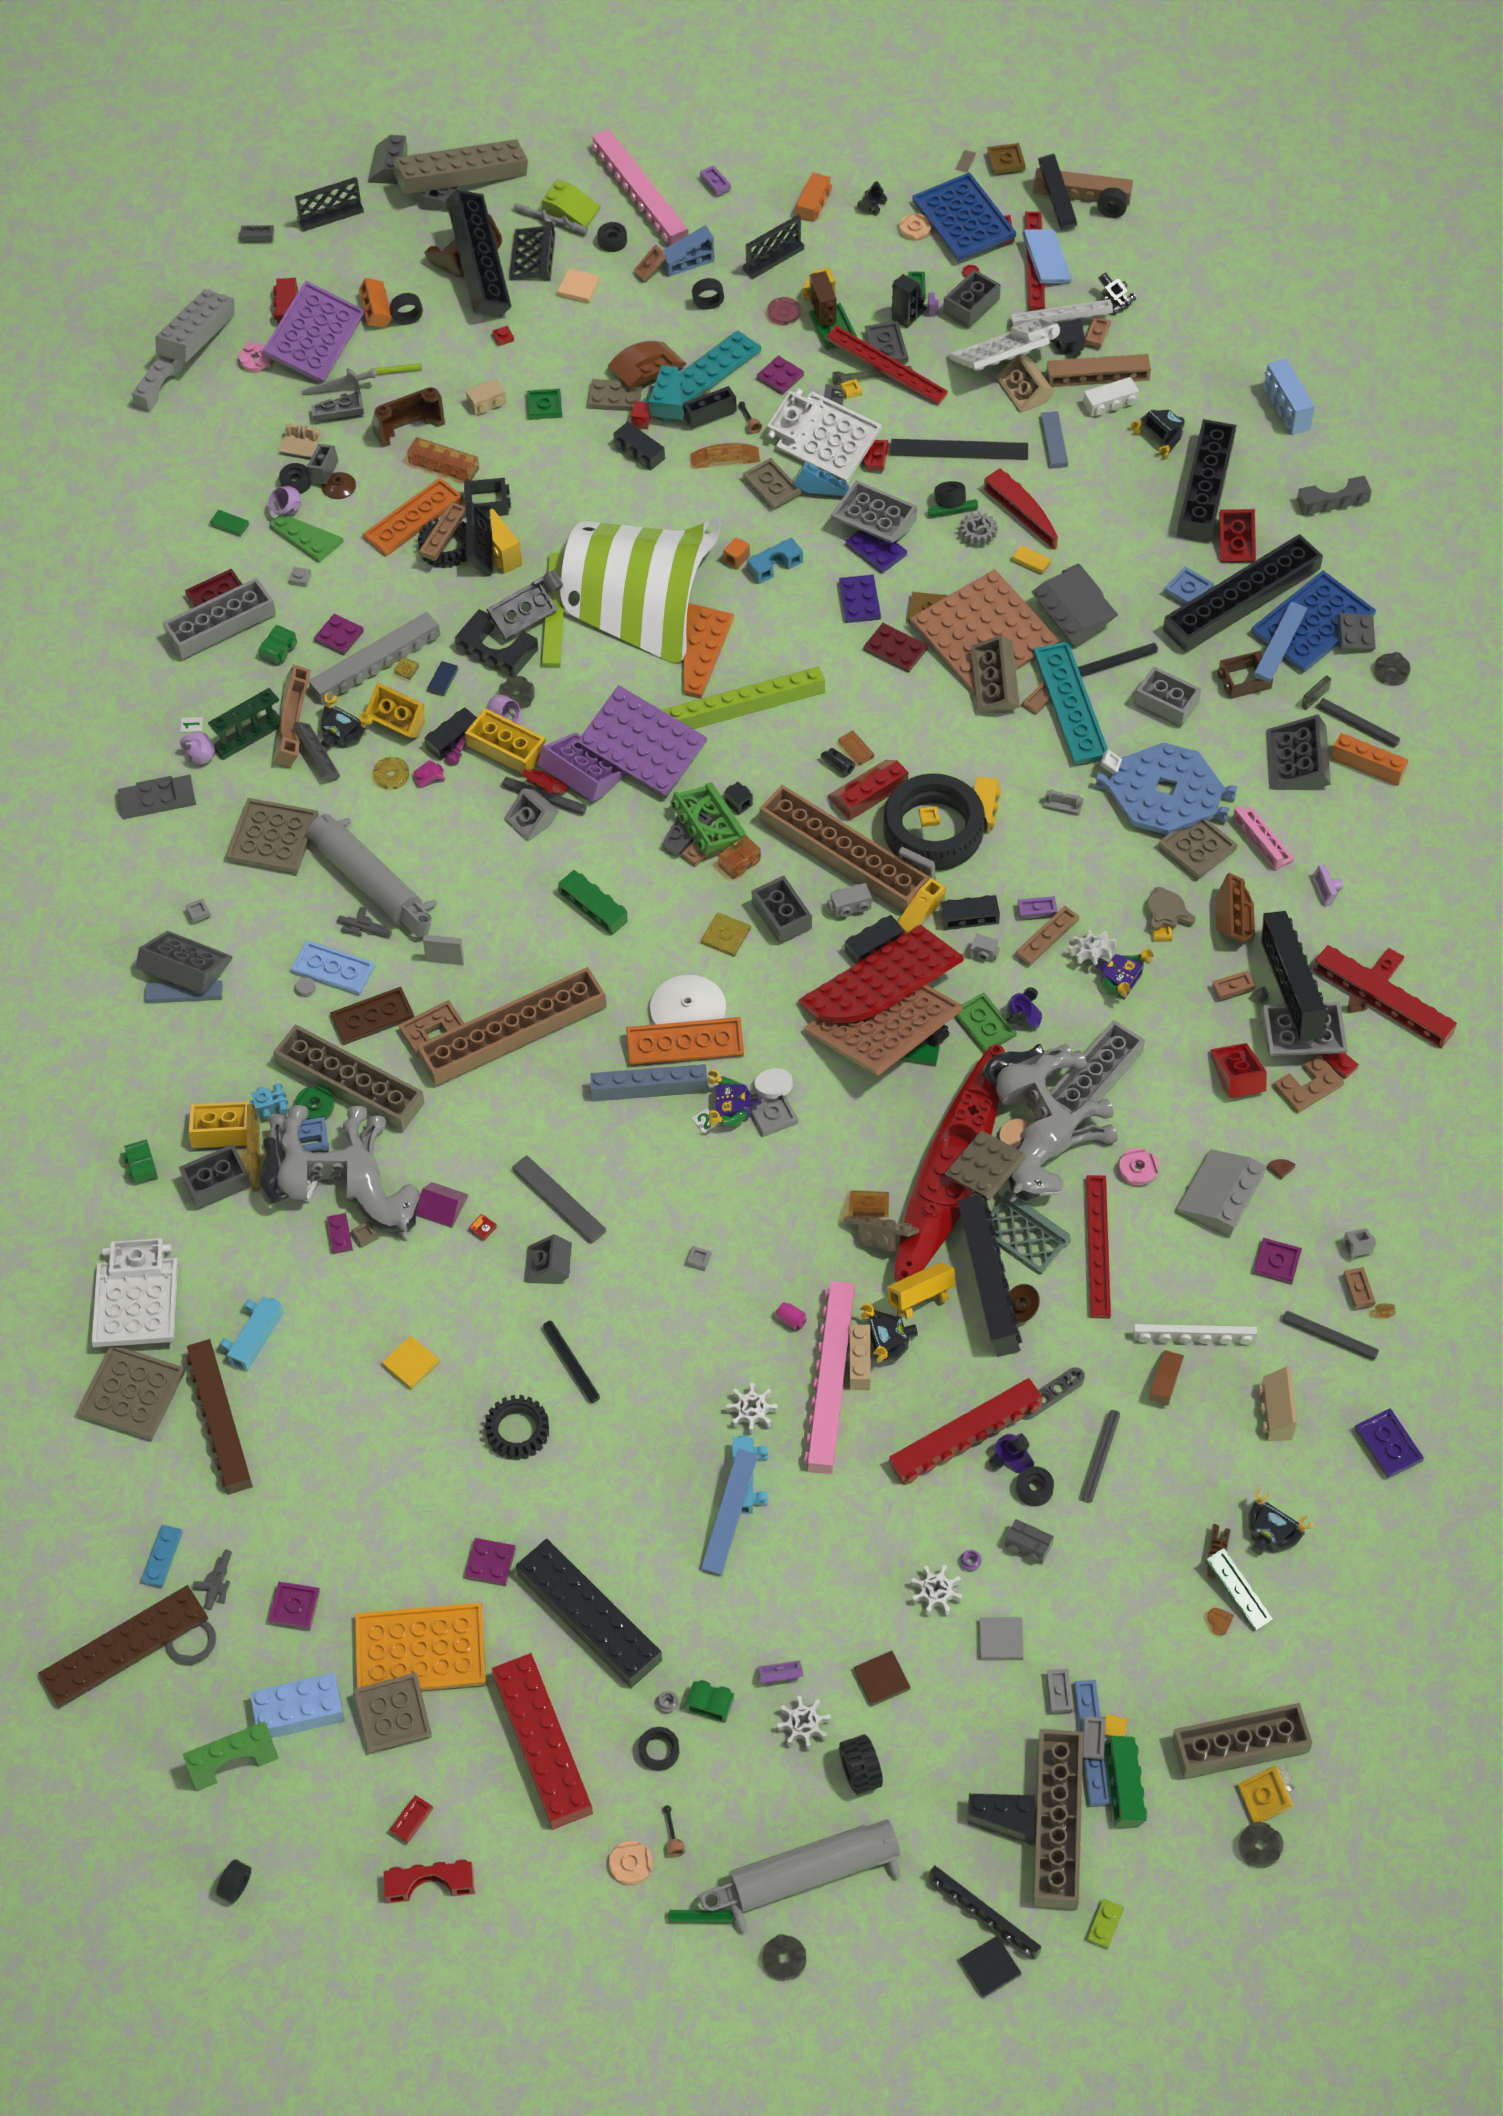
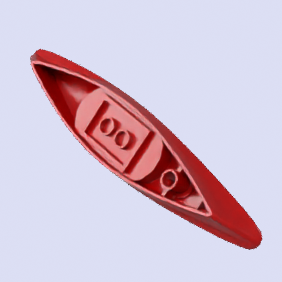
M994 1044L990 1046L978 1061L946 1114L927 1151L918 1173L904 1223L912 1224V1227L919 1228V1233L912 1236L901 1235L894 1273L896 1282L925 1269L961 1215L958 1200L970 1197L972 1191L948 1179L945 1173L981 1130L992 1135L999 1096L996 1092V1086L988 1082L982 1076L985 1064L993 1056L1005 1052L1001 1045Z

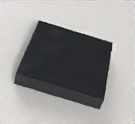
M995 1936L960 1958L961 1964L983 1998L1022 1975V1972L998 1936Z

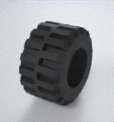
M863 1734L840 1742L839 1754L852 1791L859 1795L882 1787L883 1775L880 1763L869 1737Z

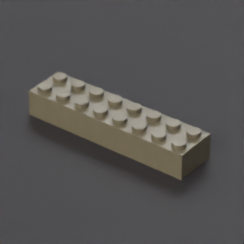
M515 139L396 157L394 160V175L403 194H411L526 176L528 159L518 140Z
M296 1024L273 1052L278 1066L316 1086L327 1088L331 1094L354 1106L365 1107L368 1111L367 1113L372 1116L385 1117L387 1124L402 1132L425 1103L423 1091Z
M1039 1730L1033 1907L1077 1910L1083 1759L1082 1731Z

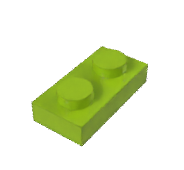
M1103 1898L1087 1941L1108 1950L1124 1907Z

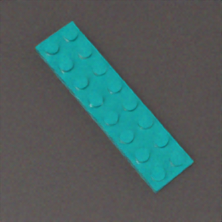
M737 330L679 373L682 408L683 403L700 397L761 352V346ZM651 394L647 396L645 399H643L641 402L649 403ZM658 417L663 422H667L670 419Z
M1069 642L1034 648L1038 667L1074 765L1102 760L1103 754L1108 748Z

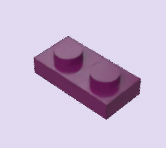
M346 1213L327 1216L333 1254L353 1251Z

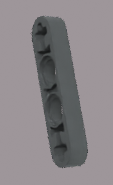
M1073 1367L1038 1390L1040 1394L1047 1396L1049 1401L1042 1403L1036 1412H1027L1022 1419H1033L1081 1387L1085 1379L1083 1370ZM1072 1375H1074L1075 1377L1079 1375V1380H1071ZM1061 1384L1065 1387V1390L1063 1392H1056L1054 1386Z

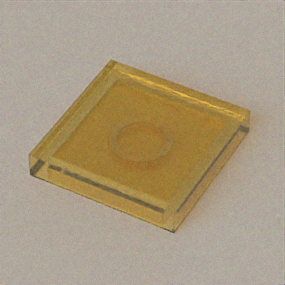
M717 912L701 938V944L735 957L750 932L751 925Z

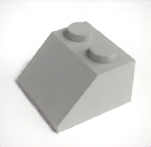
M522 789L506 814L505 819L527 840H531L551 825L559 811L536 789Z

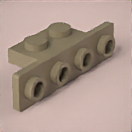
M852 1212L851 1215L844 1217V1222L859 1225V1245L889 1252L896 1250V1234L912 1236L919 1233V1228L912 1227V1224L895 1223V1220L890 1219L880 1220L878 1216L867 1217L863 1216V1213Z

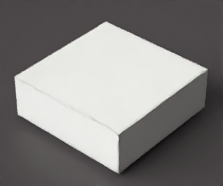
M1107 749L1103 754L1100 766L1115 775L1119 770L1122 759Z

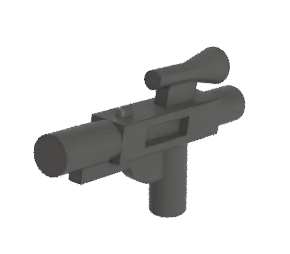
M359 907L357 918L339 915L337 922L345 924L342 926L341 932L362 936L360 931L387 938H390L392 931L387 930L386 926L373 923L371 918L365 916V907Z
M225 1549L222 1557H218L214 1570L207 1574L204 1581H194L193 1583L194 1590H209L204 1608L207 1610H212L218 1594L221 1595L217 1602L225 1604L226 1592L230 1581L226 1580L224 1584L223 1580L225 1574H227V1566L232 1555L230 1550Z

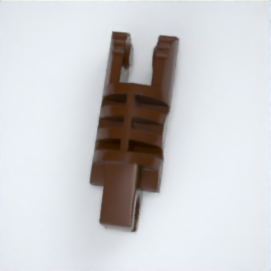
M1212 1525L1206 1559L1223 1548L1227 1552L1231 1529L1225 1528L1220 1539L1218 1538L1219 1525ZM1208 1565L1207 1576L1216 1578V1575Z

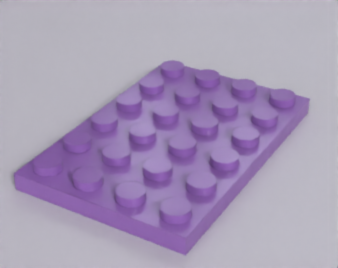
M305 280L265 345L262 354L319 383H324L365 315L364 310Z
M618 685L577 743L667 797L708 739L706 736Z

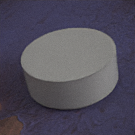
M304 977L296 983L297 993L300 996L308 997L315 992V983L311 978Z

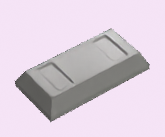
M1084 1716L1083 1758L1104 1760L1106 1718Z

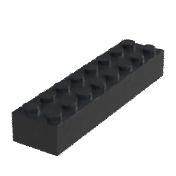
M455 189L447 198L446 204L473 313L502 317L512 306L484 195Z
M1203 419L1179 519L1177 536L1212 541L1237 425Z
M1286 911L1264 913L1261 944L1300 1041L1323 1039V1032L1326 1031L1325 1016H1328V1007L1323 1003L1322 992L1318 991L1317 980L1313 979L1312 968L1308 966L1307 955L1303 954L1302 943L1298 942V934L1293 929L1292 919L1288 917Z
M981 1194L959 1199L958 1204L986 1323L996 1355L999 1357L1021 1351L1019 1344L1023 1343L1018 1330V1321L1014 1313V1304L1009 1293L1010 1288L1005 1276L1006 1271L1000 1256L1001 1250L997 1243V1234L993 1226V1217L987 1200L983 1201Z
M547 1538L516 1564L517 1575L631 1689L662 1661L661 1650Z

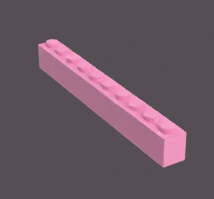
M610 129L593 135V143L591 144L593 151L597 152L600 160L607 165L609 172L615 175L617 182L622 184L624 191L629 193L632 201L637 203L639 210L644 212L647 220L654 225L656 232L662 235L664 242L671 246L688 236V228Z
M831 1281L830 1288H826L825 1300H828V1306H824L823 1318H826V1324L821 1325V1336H824V1340L819 1342L818 1354H822L821 1360H817L816 1372H819V1378H815L814 1390H817V1396L812 1397L811 1408H815L814 1415L810 1414L809 1427L813 1428L812 1433H808L807 1445H810V1452H805L804 1464H808V1472L833 1474L855 1283Z

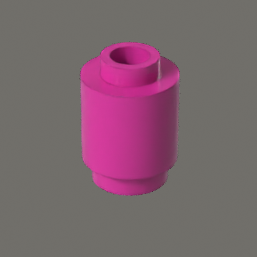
M783 1302L776 1311V1316L779 1317V1320L794 1330L801 1329L807 1321V1318H805L806 1313L791 1303Z

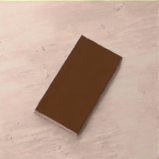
M402 987L330 1012L343 1045L398 1026L415 1017Z

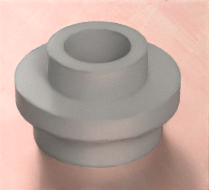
M665 1691L658 1696L657 1705L661 1711L670 1713L678 1707V1697L675 1693ZM666 1700H670L672 1702L670 1705L664 1704Z

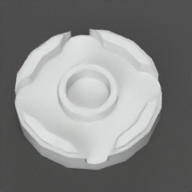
M772 1068L761 1072L754 1082L757 1093L766 1099H777L778 1096H785L793 1088L792 1075L787 1070L781 1068Z

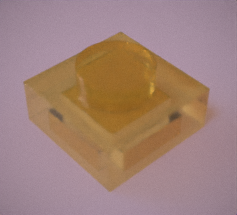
M402 657L394 672L411 680L419 668V663Z

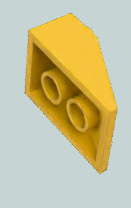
M491 509L494 564L497 569H501L505 574L522 565L520 542L495 510Z

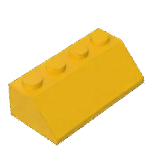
M486 708L465 732L468 747L520 773H523L524 769H533L536 766L546 741L545 737Z

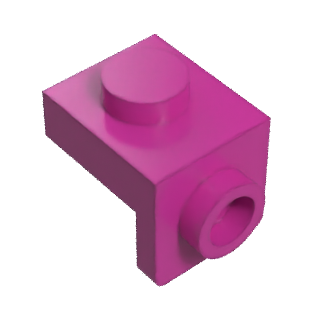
M431 760L413 771L418 786L422 788L436 778L440 781L445 780L442 766Z

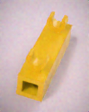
M939 1262L887 1286L888 1305L897 1308L898 1316L905 1314V1319L907 1320L913 1317L911 1306L932 1296L934 1300L940 1298L942 1303L947 1301L949 1295L946 1290L956 1286L954 1267Z

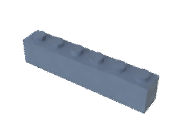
M706 1064L590 1073L592 1102L708 1093Z

